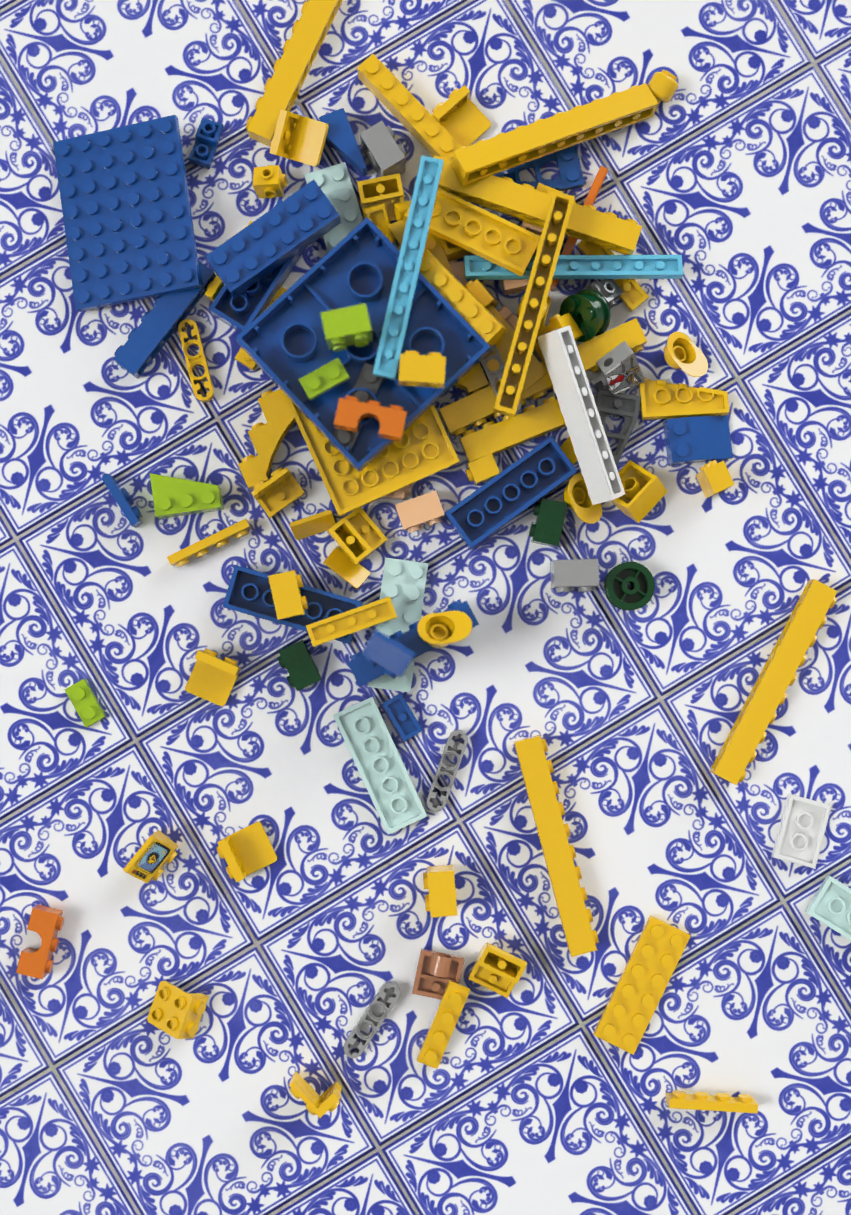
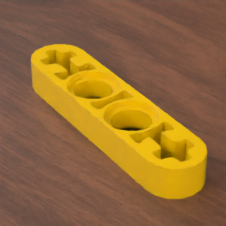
M184 319L179 323L178 332L193 393L199 401L209 402L214 397V388L200 331L196 322L191 319ZM189 324L192 328L194 327L191 330V335L193 339L197 337V340H189L188 334L185 331L183 332L186 329V325ZM191 345H198L200 348L196 356L188 354V348ZM198 365L203 366L205 369L204 374L200 377H196L193 374V369ZM196 381H203L204 387L210 390V392L206 393V397L198 394L202 389L200 383L195 384Z

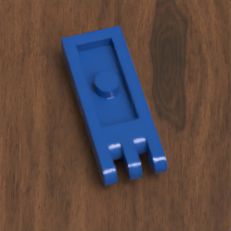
M107 473L103 474V482L131 526L137 528L143 524L140 519L142 514L136 505L132 507L129 499L131 497L124 487L121 489L113 476Z

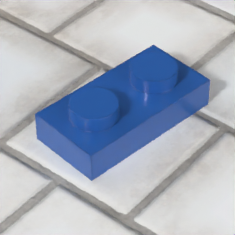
M401 693L382 704L404 742L423 731Z

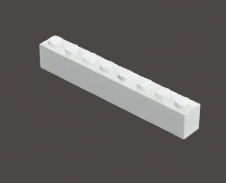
M566 326L538 336L539 347L542 351L592 505L614 500L624 495L625 491L571 327Z

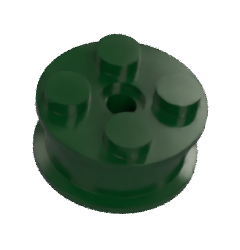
M585 289L577 294L570 295L563 300L560 306L559 314L562 316L570 313L583 335L576 340L578 342L589 341L593 337L604 333L609 327V306L602 295L594 290Z
M624 562L615 566L609 571L604 582V592L608 601L616 608L626 611L645 606L652 598L655 589V582L651 572L644 565L637 562ZM628 582L632 584L631 590L627 589L626 585Z

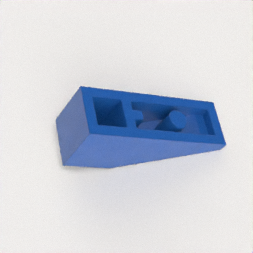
M344 108L320 116L319 120L327 123L329 126L326 136L328 145L363 176L368 175L366 164Z

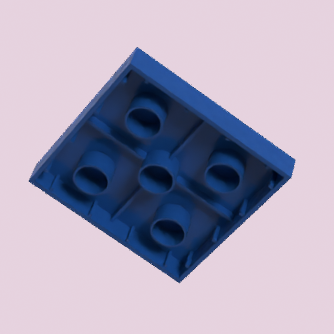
M368 217L235 337L238 345L329 442L332 441L338 448L337 450L359 473L383 452L393 440L379 438L380 423L376 419L368 417L365 421L359 423L363 427L350 454L348 451L351 448L349 446L344 448L333 436L336 430L334 420L339 397L345 398V396H350L362 390L369 393L374 398V401L380 402L383 407L390 408V405L403 407V411H407L405 431L490 351V346L419 272L401 354H405L406 351H417L419 355L437 352L445 356L444 388L400 386L399 361L396 379L384 378L376 396L366 388L354 389L364 364L375 365L400 251ZM366 303L373 341L364 347H356V345L347 346L346 350L340 352L329 350L321 312ZM339 358L350 379L310 401L298 379Z

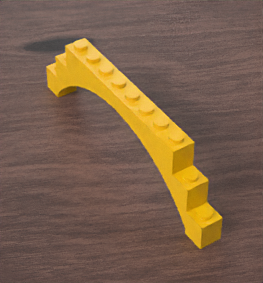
M478 363L454 386L466 391L469 396L488 387L489 383L480 363ZM281 389L274 392L273 390H268L261 394V398H258L268 423H257L251 427L252 430L248 431L258 456H246L241 459L242 463L238 464L250 491L253 490V486L258 482L269 480L268 476L278 448L290 428L296 422Z

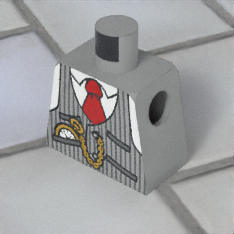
M626 341L619 344L597 361L596 364L600 374L590 379L596 391L607 386L612 394H617L645 382L636 356Z

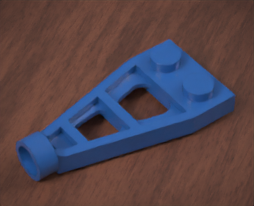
M576 145L494 174V176L500 178L503 176L509 177L514 183L520 185L524 183L532 185L535 189L538 183L558 191L576 189L585 185ZM549 161H555L559 178L556 180L544 179L541 176L540 167ZM533 168L536 181L522 182L519 173Z

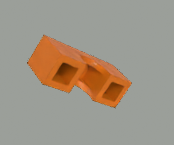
M353 396L339 397L334 420V427L336 429L357 433L359 423L363 419L371 417L380 423L379 438L402 442L407 418V411H403V407L390 405V408L381 406V403L368 400L367 403L359 402V399Z
M39 904L32 908L27 930L38 933L42 944L39 949L27 947L21 951L16 973L38 979H43L47 973H51L54 961L51 960L52 954L56 952L59 944V939H56L58 930H62L65 920L62 917L63 910Z

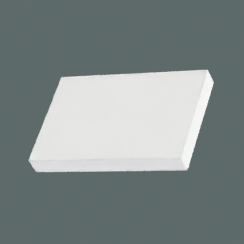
M788 793L772 857L815 869L832 805Z

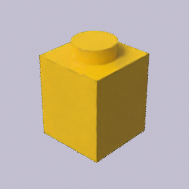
M492 453L467 464L468 469L465 470L469 482L473 481L475 486L493 479L500 473Z

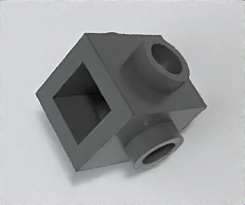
M597 279L588 286V289L602 295L609 306V310L616 305L615 300L623 293L613 279H603L600 282Z

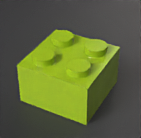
M366 303L321 312L329 350L340 352L346 350L347 346L356 345V347H364L373 341Z

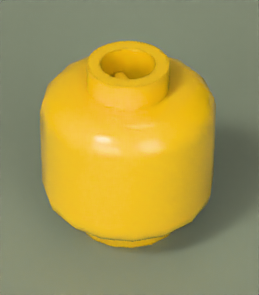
M664 69L661 72H655L648 83V87L657 100L658 105L661 102H670L678 89L677 77Z

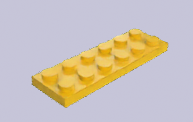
M440 188L437 190L428 232L523 277L538 248L541 236ZM410 206L408 207V209H407V211H406V213H405V215H404V221H406V222H407V218H408Z
M649 916L595 1028L594 1036L634 1055L691 937L690 934L658 918Z

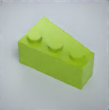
M150 473L155 516L157 518L163 519L224 510L222 490L218 485Z

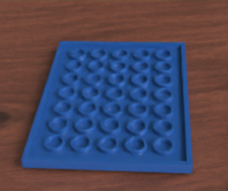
M176 115L53 142L75 308L78 312L202 287L179 122Z

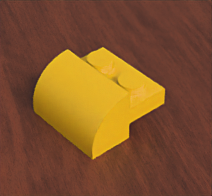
M400 173L358 181L357 187L364 219L366 217L363 209L385 203L390 222L396 221L394 204L405 202Z
M361 507L341 519L327 531L355 565L365 560L388 540Z
M486 942L479 952L478 959L468 979L508 998L515 984L521 978L527 962Z

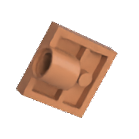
M421 949L412 994L441 1000L449 981L459 984L464 957Z

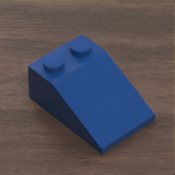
M728 415L667 419L663 423L668 466L733 458Z
M375 629L362 655L365 656L363 661L373 667L379 664L385 668L383 673L395 679L396 676L401 677L415 652Z

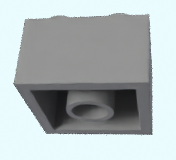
M383 121L360 133L361 149L378 177L397 173L401 175L406 172L405 164L407 161L405 156L407 154L401 144L397 145L395 142V134L389 125L386 127Z
M598 559L553 560L550 563L551 589H556V593H567L572 591V588H578V592L594 591V587L599 586Z

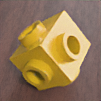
M279 165L254 167L252 186L258 199L284 196V187H287L286 174L282 173Z

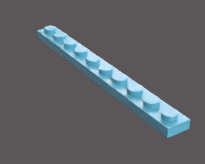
M421 156L373 376L392 380L396 379L400 354L444 160Z
M465 255V280L529 279L536 255H533L523 277L478 255ZM559 255L553 279H681L683 276L682 255Z

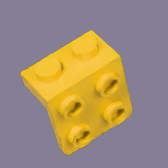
M465 85L460 89H454L445 103L440 102L433 109L432 116L461 146L467 147L472 145L491 127V122L470 100V90Z
M280 109L269 153L317 167L320 163L329 126L327 123Z
M282 467L278 468L271 474L272 478L268 481L262 480L253 486L254 491L251 494L269 518H272L306 494L287 467L285 469H282Z
M210 649L198 650L195 656L197 661L185 690L214 704L224 706L242 667L237 666V661L225 657L223 660L216 657L217 653Z
M255 822L217 842L219 845L216 847L221 859L225 858L228 864L226 867L227 873L231 879H235L236 883L245 879L247 875L277 860L275 850L261 822Z
M161 981L151 1005L147 1021L176 1039H193L198 1031L199 1023L206 1009L209 997L203 993H187L168 981Z
M297 1072L292 1075L289 1083L290 1092L295 1098H301L306 1103L305 1107L312 1115L316 1114L321 1118L328 1110L332 1112L340 1104L339 1099L341 1098L342 1086L337 1081L320 1096Z

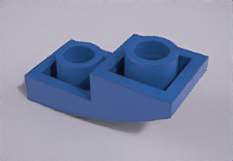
M202 118L195 135L196 141L189 156V163L210 169L220 141L223 124Z

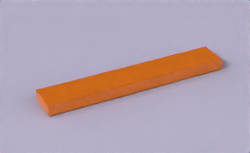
M600 166L583 206H593L607 175V168ZM569 236L561 255H571L578 239ZM552 279L551 291H555L560 279Z

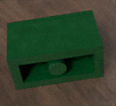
M542 498L540 503L536 502L533 515L537 516L535 524H531L529 530L532 543L554 548L559 546L567 503Z
M304 640L278 651L280 656L277 659L282 669H287L289 673L287 680L292 689L296 688L299 691L322 680Z

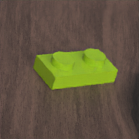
M336 358L298 380L311 401L350 378L339 358Z
M82 679L65 689L85 727H89L106 717L86 679Z

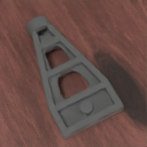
M599 389L597 391L596 406L606 437L618 440L619 442L617 451L613 455L617 467L637 421L641 396L623 393L612 394L611 391ZM607 415L624 418L625 423L620 433L616 434L607 431L605 417Z

